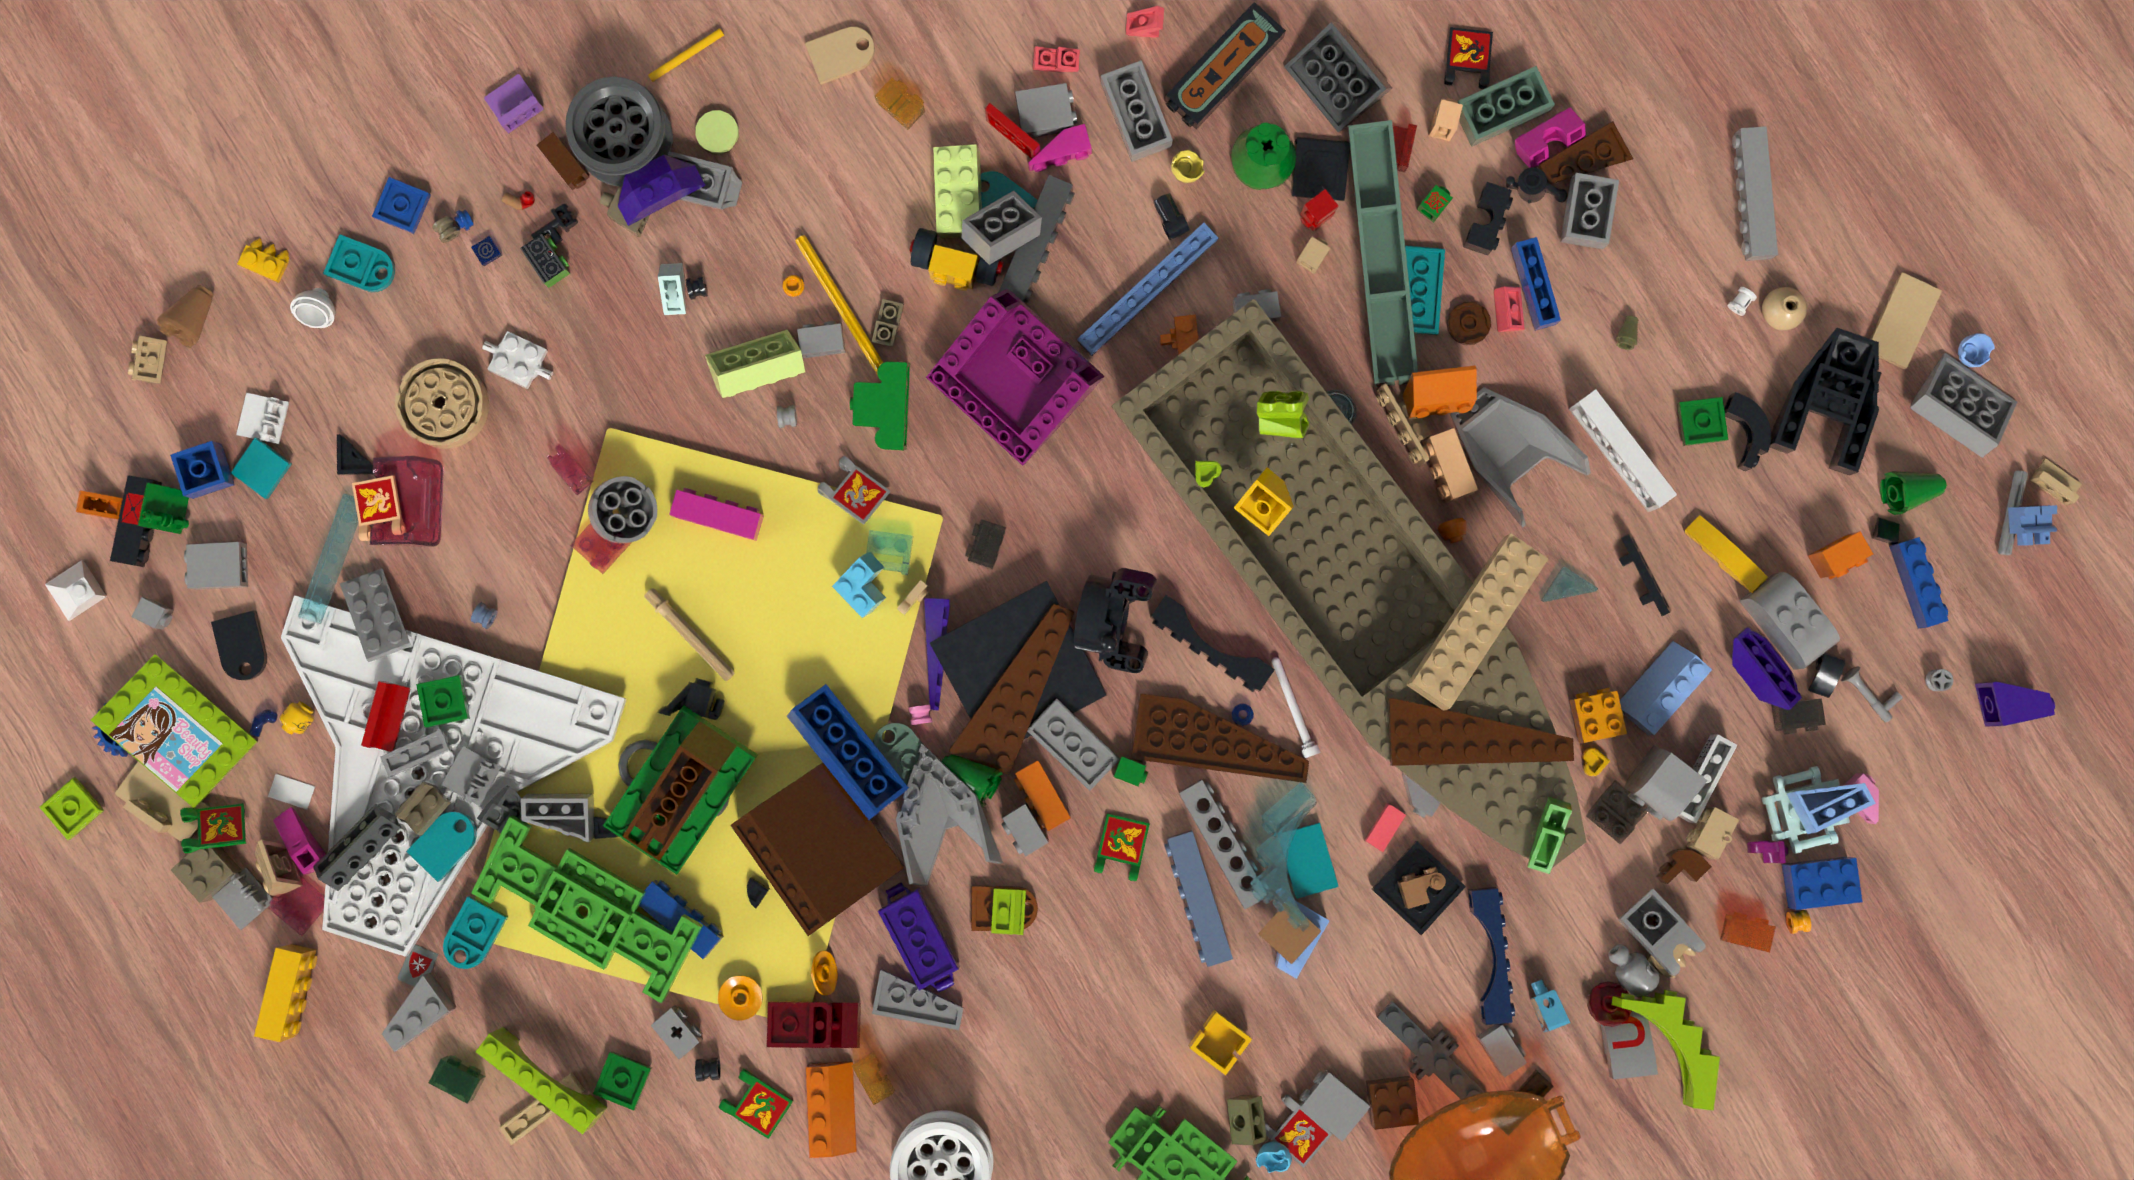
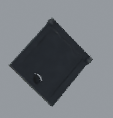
M1297 137L1295 140L1297 146L1292 196L1314 198L1326 189L1334 200L1345 201L1350 142Z

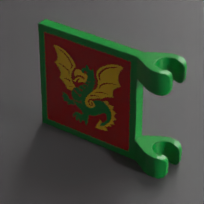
M244 803L200 809L182 808L180 810V816L184 823L198 819V839H183L181 846L184 853H192L199 849L246 844Z
M1107 814L1094 872L1102 873L1105 860L1109 859L1130 864L1128 880L1137 881L1150 824Z
M742 1069L739 1079L749 1084L750 1087L737 1107L727 1099H723L720 1102L719 1109L769 1139L793 1103V1100L754 1076L747 1069Z

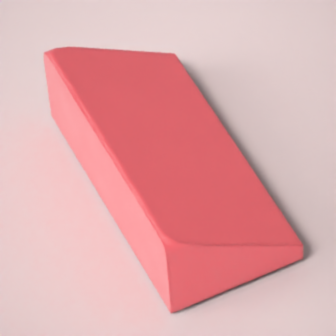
M1504 286L1495 289L1494 300L1498 332L1525 330L1521 287Z
M1387 803L1364 841L1384 852L1406 815Z

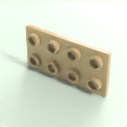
M1385 383L1376 391L1377 402L1387 410V419L1392 426H1396L1399 432L1397 436L1402 445L1406 444L1408 447L1410 460L1413 464L1417 463L1420 467L1429 460L1420 441L1432 434L1423 418H1409L1405 402L1397 403Z
M138 761L115 792L116 796L126 802L123 808L158 833L168 832L180 842L183 839L192 838L198 830V819L184 823L180 816V810L193 807ZM201 801L194 809L209 808L210 806Z

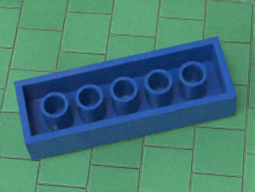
M826 684L795 706L787 715V718L868 820L872 819L909 789Z

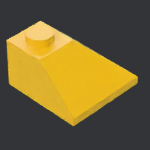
M1266 467L1234 509L1270 536L1294 505L1285 481Z

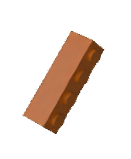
M853 1062L808 1064L806 1067L809 1158L835 1157L857 1152Z

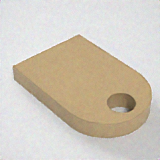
M847 27L805 43L820 85L866 68L872 62L875 54V47L871 36L865 30L858 27ZM864 40L869 43V47L866 50H859L857 48V44L860 41Z

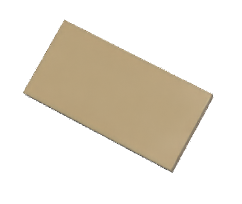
M1900 273L1870 338L1879 342V358L1902 369L1908 367L1942 290L1908 274Z

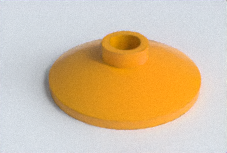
M819 951L812 962L811 977L816 990L824 996L831 995L837 985L838 972L833 956L828 951Z
M738 975L729 978L723 983L718 993V1004L721 1011L733 1020L742 1021L753 1017L762 1005L763 995L760 986L755 980L747 976ZM739 993H743L745 995L744 1001H740L738 999Z

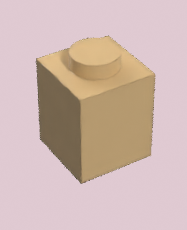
M1311 237L1296 263L1315 274L1330 250V247L1327 246L1328 243L1319 237L1316 239Z

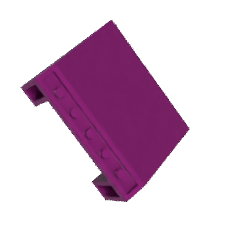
M1008 288L992 295L926 376L934 386L1021 465H1025L1105 377Z

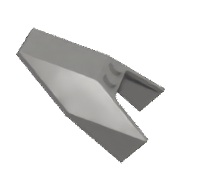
M1485 387L1477 392V400L1472 410L1466 413L1453 412L1450 414L1476 472L1522 528L1526 525L1523 511L1517 505L1510 487L1538 463L1549 458L1587 476L1591 473L1588 457L1545 415Z

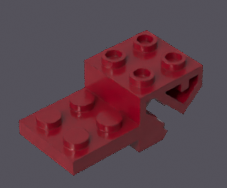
M768 1002L766 1047L860 1048L861 1003Z

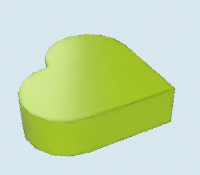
M1195 461L1196 483L1203 488L1210 486L1213 479L1221 474V465L1217 461Z

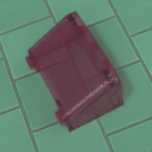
M418 456L373 458V473L376 479L395 476L406 533L394 535L392 533V521L376 524L370 532V545L437 546L441 540L444 470L441 462Z

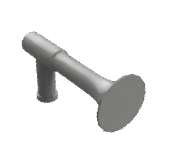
M1860 666L1854 667L1845 673L1841 681L1852 683L1871 704V707L1885 723L1890 721L1893 716L1889 713V710L1902 700L1903 697L1898 692H1894L1882 704L1860 678Z

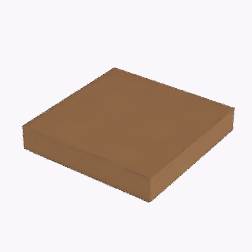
M1287 901L1258 934L1290 964H1293L1320 934L1321 930Z

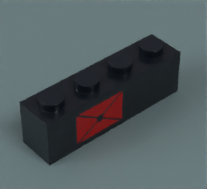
M127 476L110 561L145 567V563L149 559L148 548L149 543L153 539L154 530L138 526L146 484L151 483L162 486V482Z

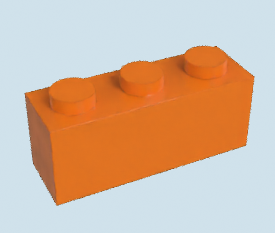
M1039 760L1015 773L1017 778L1014 781L1019 790L1024 789L1028 795L1025 801L1031 810L1035 808L1039 816L1036 817V820L1041 829L1046 827L1047 831H1050L1071 819Z

